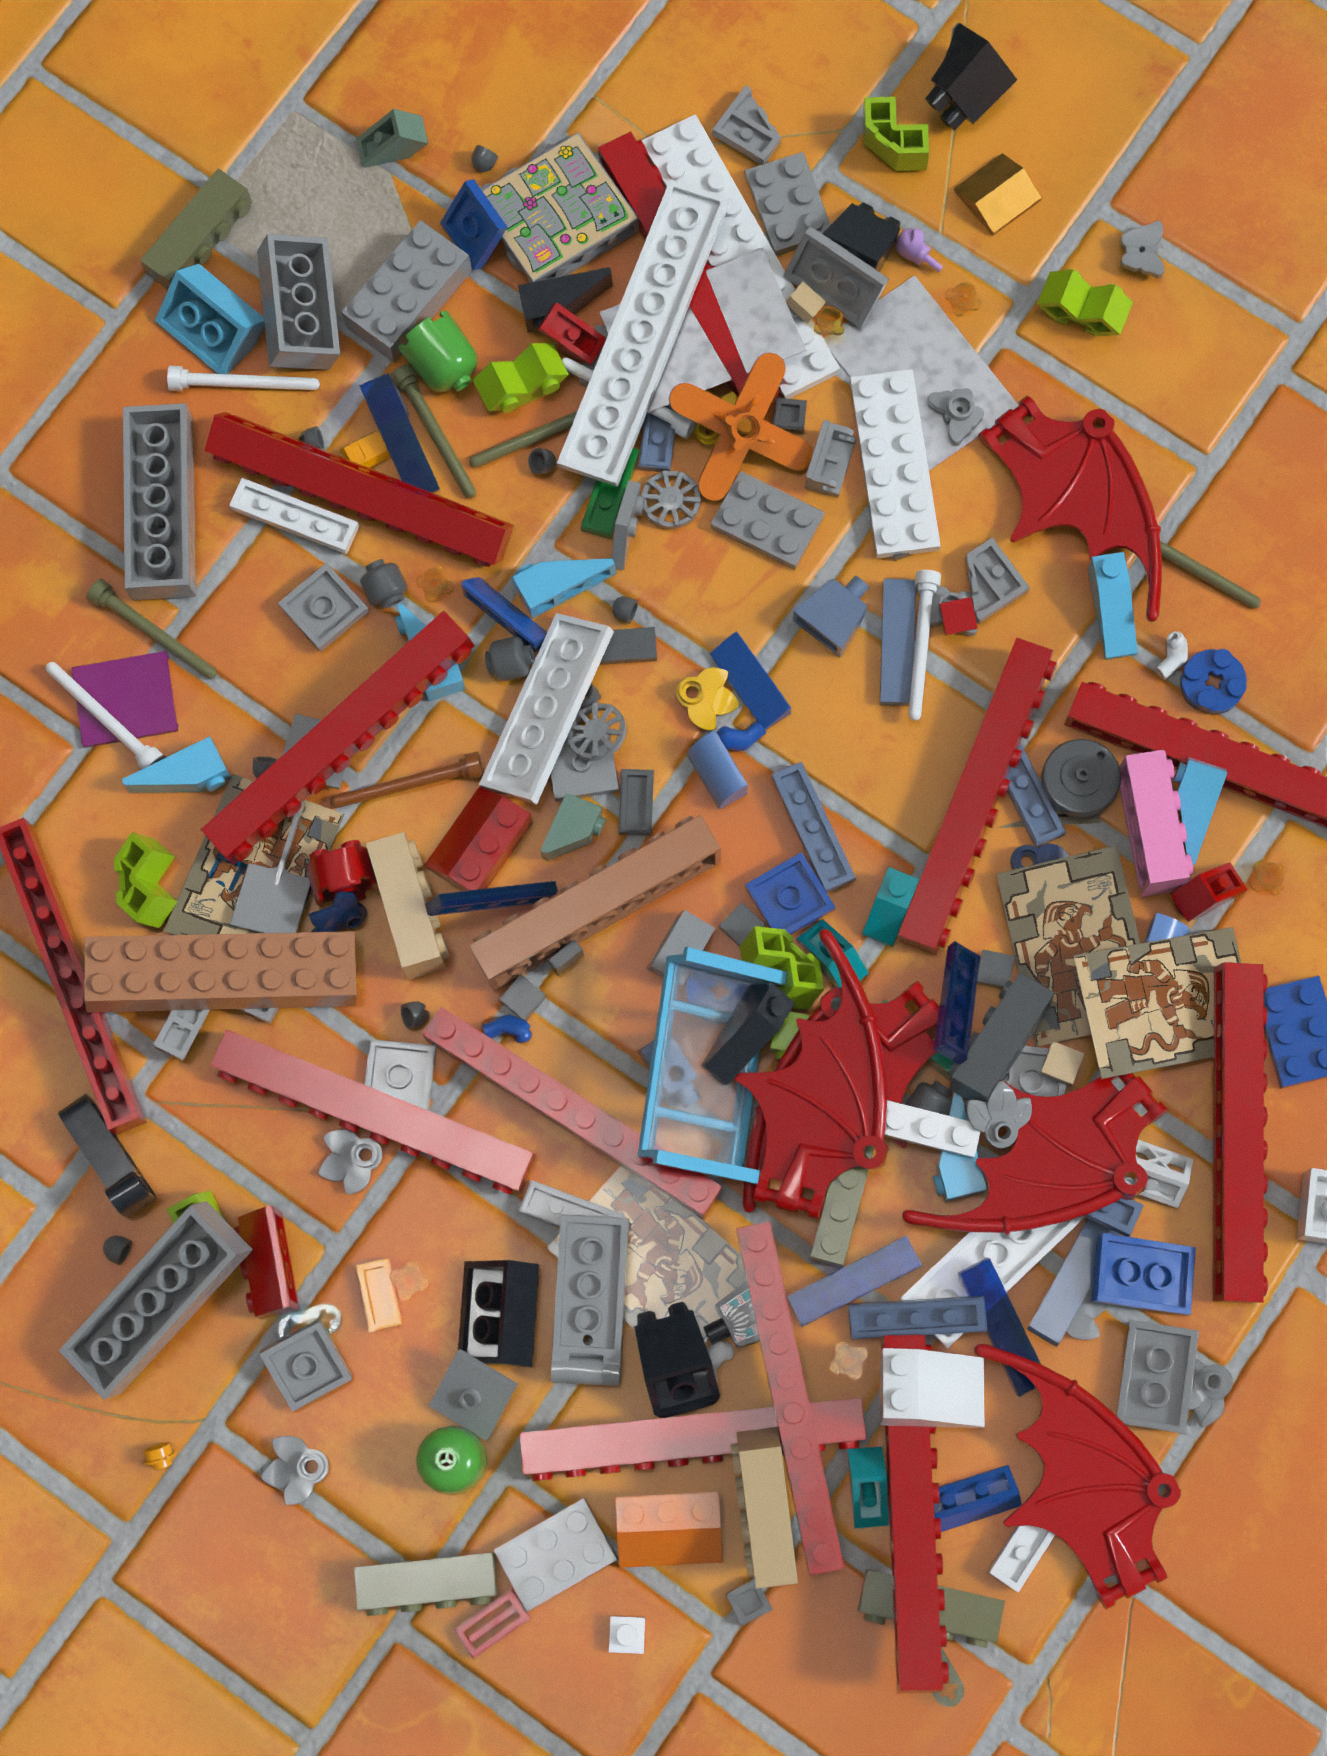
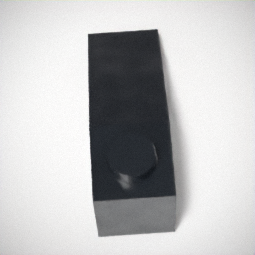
M610 267L518 285L527 333L533 331L541 333L537 329L553 303L557 302L575 314L612 287Z
M773 983L750 984L701 1066L723 1085H728L779 1031L795 1003Z

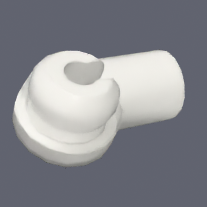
M1179 631L1171 632L1167 636V658L1155 667L1156 673L1163 680L1177 671L1188 660L1187 639Z
M722 1341L711 1345L707 1349L712 1361L717 1385V1368L724 1361L731 1360L734 1356L733 1346L728 1342L723 1343Z

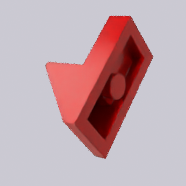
M557 302L553 303L537 329L559 345L557 347L559 352L588 365L593 363L607 339Z

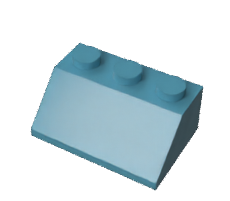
M200 264L175 272L155 318V322L218 374H229L254 348L265 327L264 317Z

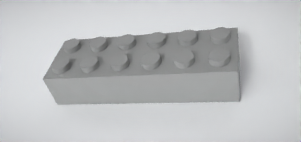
M186 403L123 407L125 589L132 600L196 597L193 416Z
M207 1201L190 1205L60 1348L59 1352L104 1400L121 1394L253 1249Z

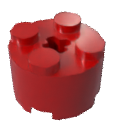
M359 840L347 841L341 845V848L329 852L327 849H320L309 854L310 862L307 863L306 870L316 905L319 907H324L326 905L325 902L333 901L337 892L354 893L358 901L366 899V891L372 889V891L377 892L379 890L368 849L361 846Z

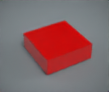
M971 597L938 604L945 636L978 629Z

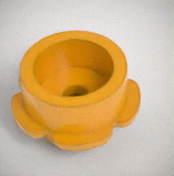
M170 1442L153 1445L143 1451L146 1459L143 1461V1464L146 1466L151 1465L152 1470L165 1468L172 1464L171 1458L175 1456L176 1451L172 1450Z

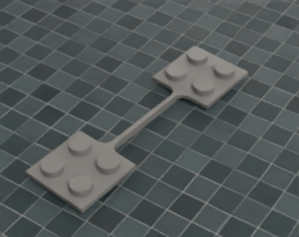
M295 714L282 755L321 720ZM345 770L340 773H334L328 778L326 786L340 790ZM305 800L302 802L301 809L293 817L279 865L275 868H267L251 863L248 864L230 923L231 926L259 933L297 932L311 884L309 878L289 873L286 870V862Z

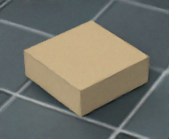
M802 281L788 297L786 303L789 308L808 324L826 301Z
M1053 1041L1040 1074L1072 1086L1084 1053Z

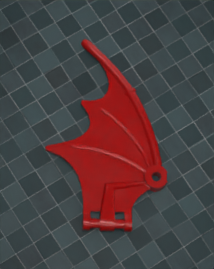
M1025 396L1019 401L1018 407L1014 410L1009 409L995 420L994 426L990 429L985 428L978 434L981 443L986 448L992 450L1009 469L1021 492L1022 513L1020 521L1010 537V541L1015 543L1048 528L1070 526L1079 530L1086 539L1090 560L1092 557L1099 556L1105 551L1116 547L1128 549L1140 559L1146 571L1149 586L1146 618L1150 622L1156 621L1160 612L1162 555L1159 534L1161 527L1157 524L1152 502L1135 462L1121 439L1114 432V418L1106 410L1093 409L1081 421L1064 422L1053 420L1040 411L1031 397ZM1025 416H1029L1034 420L1026 425L1022 419ZM1095 426H1101L1102 428L1097 429ZM1001 435L1009 439L1003 445L997 440Z
M828 929L821 930L819 938L835 962L842 982L841 1005L836 1014L828 1020L818 1022L802 1018L796 1019V1024L802 1038V1052L799 1059L791 1066L772 1072L739 1073L734 1078L756 1098L766 1122V1152L753 1201L765 1204L766 1201L776 1204V1208L797 1213L798 1210L808 1213V1217L819 1219L822 1214L827 1188L834 1179L855 1167L861 1166L870 1170L881 1168L886 1164L885 1160L889 1151L888 1145L884 1141L887 1096L882 1046L876 1025L877 1016L873 1014L861 982L834 935ZM873 1146L876 1150V1155L869 1159L866 1155V1150ZM771 1178L783 1181L779 1191L770 1188ZM804 1187L815 1190L812 1200L802 1197Z
M918 980L892 1001L887 1003H869L873 1014L877 1016L876 1025L882 1046L887 1100L902 1104L906 1087L920 1067L938 1050L960 1034L958 1028L954 1024L950 1025L944 1018L945 1013L933 998L929 1000L922 991L924 987ZM832 987L821 996L820 1006L807 1020L825 1021L834 1016L838 1009L831 1007V1001L836 997L842 999V987ZM911 999L919 1007L912 1015L904 1006ZM932 1026L940 1033L934 1041L925 1032ZM800 1030L793 1037L774 1071L785 1069L799 1059L802 1052ZM760 1105L754 1109L756 1114L749 1139L745 1168L759 1170L766 1152V1122ZM890 1138L902 1148L907 1147L906 1141ZM744 1182L742 1204L744 1210L750 1213L756 1207L753 1197L757 1184Z
M1133 1073L1101 1079L1100 1076L1080 1089L1064 1095L1050 1097L1027 1094L1006 1083L1014 1091L1016 1100L1020 1098L1031 1099L1032 1114L1028 1123L1018 1129L1016 1143L1009 1153L996 1158L976 1159L975 1164L983 1172L989 1186L986 1200L974 1210L958 1215H937L906 1210L902 1214V1219L909 1224L962 1232L1004 1233L1009 1235L1010 1232L1041 1228L1081 1217L1115 1203L1121 1198L1133 1200L1138 1194L1144 1192L1148 1182L1145 1169L1137 1164L1136 1146L1139 1135L1145 1127L1160 1119L1168 1109L1162 1102L1157 1103L1151 1095L1153 1091L1140 1076L1136 1077ZM1117 1078H1120L1126 1085L1120 1091L1112 1083ZM1140 1103L1147 1110V1113L1142 1117L1134 1110V1107ZM1124 1178H1132L1135 1184H1127Z
M987 1344L976 1345L974 1352L979 1357L1010 1366L1025 1375L1036 1387L1042 1403L1038 1419L1028 1428L1016 1433V1438L1027 1443L1040 1455L1044 1464L1043 1475L1035 1491L1003 1521V1525L1006 1527L1026 1525L1040 1527L1063 1539L1085 1567L1095 1587L1097 1596L1105 1609L1116 1605L1115 1601L1124 1596L1128 1599L1146 1589L1145 1585L1153 1581L1159 1583L1167 1579L1165 1569L1153 1550L1152 1536L1154 1525L1162 1509L1175 1505L1181 1496V1489H1179L1174 1479L1175 1477L1163 1473L1159 1464L1142 1441L1099 1399L1078 1385L1077 1380H1070L1042 1364ZM1164 1484L1166 1491L1160 1496L1158 1494V1487ZM1146 1559L1148 1568L1139 1573L1135 1563ZM1115 1574L1118 1584L1108 1588L1104 1579Z

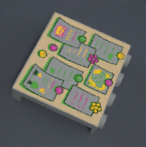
M579 132L571 137L566 136L560 139L555 147L545 153L539 152L535 154L528 163L520 168L510 169L504 174L503 178L495 183H488L481 187L483 193L508 227L501 240L527 276L528 283L570 275L639 233V218Z

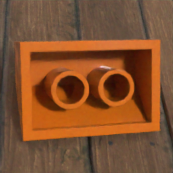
M719 1492L615 1497L619 1568L723 1563Z

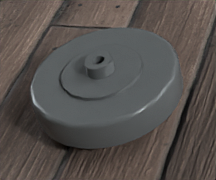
M1075 739L1060 744L1049 754L1043 766L1041 784L1047 799L1055 809L1068 816L1085 818L1103 812L1112 804L1120 789L1121 771L1116 758L1106 747L1095 741Z

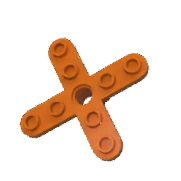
M763 353L758 356L734 405L689 383H679L670 391L669 404L672 410L720 434L698 480V490L704 498L716 501L726 496L749 449L792 470L799 471L809 467L813 456L811 445L807 441L763 420L786 371L785 363L779 355ZM747 418L751 423V431L748 435L741 437L737 433L736 427L741 419Z

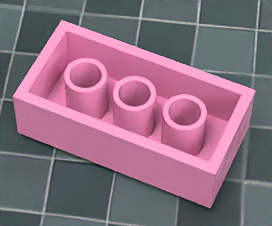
M1165 750L1126 755L1120 765V793L1140 897L1173 893L1190 878L1189 874H1193L1190 854L1185 855L1183 842L1187 841L1185 824L1183 822L1179 823L1177 810L1181 808L1180 797L1177 790L1173 791L1171 779L1174 778L1173 762L1171 759L1166 758Z

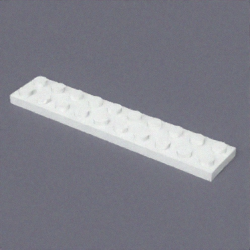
M696 114L643 139L642 142L648 152L647 158L651 165L655 164L658 167L665 189L670 179L729 198L728 209L707 259L708 265L716 267L763 248L786 301L795 291V288L791 281L783 277L785 270ZM789 308L807 351L783 360L786 371L779 386V392L786 399H790L840 374V367L814 321L811 319L807 324L791 308Z
M670 179L557 461L559 468L618 487L730 203L728 197Z

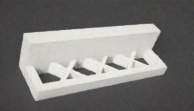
M1138 1140L1136 1152L1142 1153L1149 1158V1160H1144L1136 1156L1137 1164L1145 1169L1148 1177L1146 1188L1139 1195L1178 1208L1189 1185L1194 1159ZM1170 1163L1175 1166L1183 1168V1172L1180 1173L1170 1169L1166 1164ZM1124 1178L1127 1184H1135L1132 1178Z

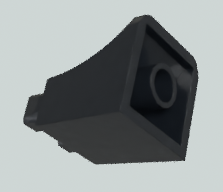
M957 23L952 28L951 41L946 56L937 72L931 78V82L935 87L926 96L925 100L939 113L948 103L950 104L940 116V119L946 126L955 131L965 120L974 124L1017 81V78L988 40L961 23Z
M864 202L858 206L851 203L823 232V235L880 272L894 248L901 223L891 216L885 219L876 216L873 207Z
M683 1301L672 1304L668 1308L670 1315L668 1317L656 1319L655 1312L651 1311L638 1314L637 1325L634 1326L645 1384L654 1415L659 1418H668L715 1404L720 1398L712 1361L693 1310H688Z

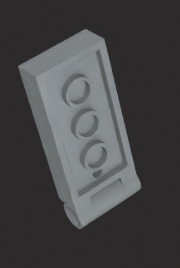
M560 1215L551 1383L617 1387L620 1385L630 1218ZM585 1335L592 1337L593 1341L591 1344H587L584 1341Z

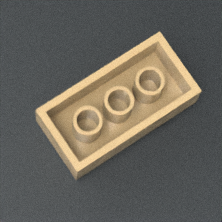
M401 832L366 843L401 967L406 976L411 980L447 969L444 959L450 958L442 933H436L435 930L441 927L432 901L427 903L426 898L431 897L432 894L423 870L418 872L417 867H421L423 864L415 841H408L405 833Z
M778 1427L736 1432L738 1443L731 1444L734 1473L735 1475L742 1474V1477H736L735 1481L739 1509H746V1511L739 1512L743 1543H750L744 1545L747 1576L755 1577L756 1589L797 1584L798 1578Z

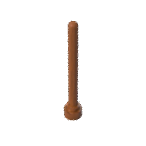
M477 751L465 754V758L459 759L460 763L335 795L331 798L330 804L333 808H341L462 775L464 778L470 777L471 780L482 777L484 773Z

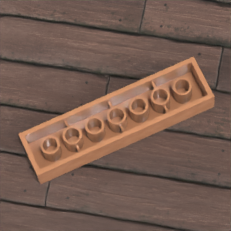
M699 815L693 819L692 816H688L680 820L675 825L676 829L666 835L663 832L655 834L646 841L648 845L637 851L635 848L625 851L618 856L619 861L607 867L604 864L595 868L589 873L590 877L581 883L577 881L570 882L560 889L561 894L551 900L548 897L542 898L531 906L532 910L522 916L519 913L514 914L502 922L503 927L494 932L486 930L474 937V943L469 945L493 991L514 981L520 974L523 976L549 961L552 956L572 940H575L578 944L720 864L721 847L703 817Z
M355 931L85 937V1006L87 1013L355 1006L356 1004Z

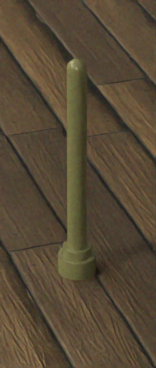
M410 364L397 368L390 375L392 382L398 389H401L402 392H406L465 497L473 498L476 495V489L417 388L418 375Z
M577 411L473 455L469 463L474 468L480 467L569 429L573 424Z
M1160 540L1162 557L1250 608L1256 609L1260 606L1261 600L1256 595Z
M98 579L90 587L86 595L88 601L97 607H109L206 678L213 679L216 677L217 670L212 665L115 596L116 593L112 590L113 587L106 581Z

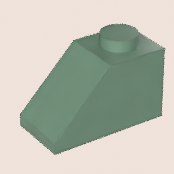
M397 109L391 110L356 138L363 167L408 159L428 144L422 116Z
M566 792L540 850L542 859L549 861L591 844L594 835L598 837L601 835L606 823V819L603 818L602 807Z

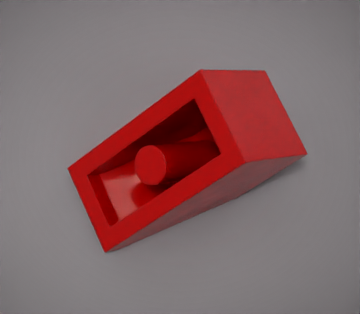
M1229 862L1197 875L1170 895L1175 901L1178 912L1185 917L1187 922L1206 915L1248 889Z

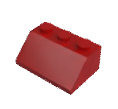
M479 787L424 867L478 902L532 825L531 814L503 795Z
M270 1205L237 1217L239 1226L234 1227V1230L253 1249L240 1263L243 1279L249 1280L250 1292L246 1293L249 1313L254 1312L256 1318L265 1319L300 1311L283 1213Z

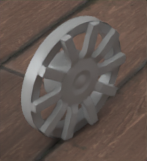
M665 470L656 474L647 481L641 495L645 497L643 511L646 517L653 524L665 529H677L689 524L698 514L701 505V495L696 482L686 475L685 472ZM669 477L677 478L674 486H670ZM664 479L666 487L663 489L656 482ZM682 480L689 484L681 490L679 489ZM651 487H654L659 492V495L648 494ZM691 489L694 490L695 497L683 496V494ZM647 499L658 500L659 503L648 508ZM684 502L695 503L694 509L692 511L684 505ZM661 508L662 513L658 519L652 512ZM682 510L688 516L679 521L677 512ZM667 513L673 514L674 522L664 521Z
M592 703V705L582 710L579 709L567 736L568 743L580 758L589 761L602 760L611 756L620 748L626 737L627 725L623 715L612 704ZM598 711H604L601 718H598ZM592 713L593 719L589 720L587 715ZM610 713L616 715V717L605 722ZM582 719L586 723L585 726L578 725ZM620 722L619 730L610 729L611 725ZM575 730L583 731L582 734L574 737ZM611 735H617L616 740L611 744L609 742ZM582 739H586L581 745V747L578 749L575 743ZM589 744L593 746V753L591 754L584 752ZM605 744L608 747L607 749L598 752V746H602Z

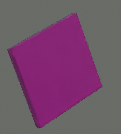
M166 651L72 667L73 679L137 739L178 731L179 724L176 718L168 664L169 656ZM77 701L81 743L84 748L121 742Z

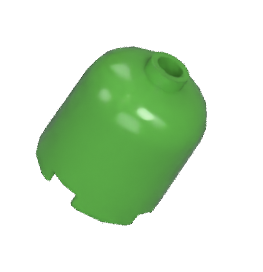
M441 311L439 314L441 318L434 322L428 317L416 325L406 335L409 342L406 345L400 344L398 349L431 390L448 392L455 389L458 392L472 382L470 376L474 373L478 364L477 354L448 311Z
M458 1426L438 1428L428 1434L419 1445L416 1456L417 1471L423 1482L436 1492L447 1495L464 1494L475 1487L484 1476L487 1465L486 1449L480 1439L468 1429ZM445 1453V1459L441 1460V1456ZM450 1454L453 1456V1461L449 1459ZM448 1462L451 1465L446 1467L442 1464Z

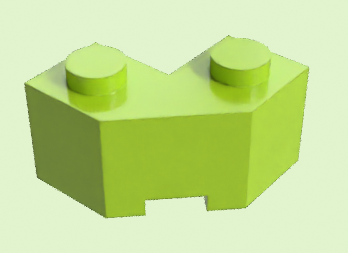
M895 96L864 97V144L895 171L927 170L929 158L928 124L897 125Z
M1065 269L1064 271L1049 272L1037 305L1056 322L1067 325L1068 320L1087 326L1086 333L1094 336H1110L1121 334L1133 301L1117 285L1107 284L1106 286L1091 287L1079 272L1073 269Z
M531 343L514 361L490 362L473 379V382L488 412L503 411V413H509L526 403L555 392L559 389L560 383L569 374L553 343Z
M131 832L114 858V871L119 874V891H116V904L137 923L161 928L178 902L158 884L175 856L154 838Z
M754 926L739 946L741 961L787 972L786 984L776 987L795 1003L792 1008L808 1010L824 990L820 961L810 952L806 955L792 942L794 937L785 929Z

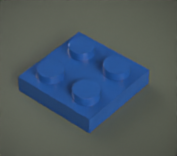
M474 179L463 183L440 222L454 244L469 255L473 270L483 268L508 228Z
M802 852L745 884V888L770 928L785 929L790 935L835 910L833 902Z

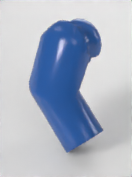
M755 721L744 731L722 726L718 729L717 734L726 749L744 751L765 735L766 731L758 721Z
M504 1015L482 1025L486 1036L491 1039L507 1033L514 1036L516 1042L525 1043L532 1037V1032L529 1030L530 1024L526 1020L512 1015Z

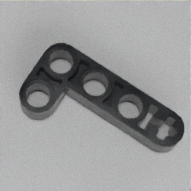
M85 1093L58 1112L60 1119L107 1188L105 1190L107 1197L121 1215L130 1218L157 1199L152 1188L118 1137L108 1131L100 1110L88 1094Z

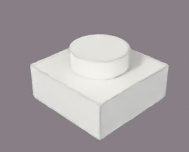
M610 1616L609 1652L644 1654L645 1617Z

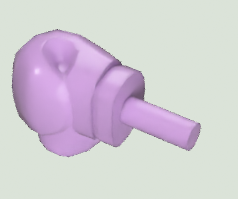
M907 228L900 233L896 240V251L901 257L915 262L918 266L924 261L938 273L942 270L943 266L928 255L931 248L924 243V233L921 229Z

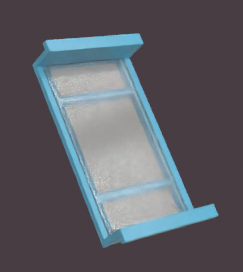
M684 947L683 954L666 957L638 1157L653 1159L654 1164L758 1184L760 1170L743 1167L753 1094L734 1079L728 1085H723L701 1065L749 985L773 983L775 986L785 985L787 972L690 947ZM759 1052L740 1073H756Z

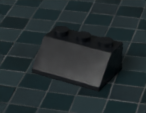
M512 1260L464 1261L458 1350L465 1351L486 1365L532 1367L539 1264Z

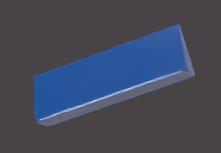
M480 577L464 580L461 583L464 596L513 636L520 637L525 645L530 644L533 652H537L541 648L547 631Z
M737 631L710 653L717 666L728 671L727 680L756 721L765 730L791 714L790 705Z
M1009 1465L939 1487V1504H934V1518H940L941 1532L1020 1507V1493Z

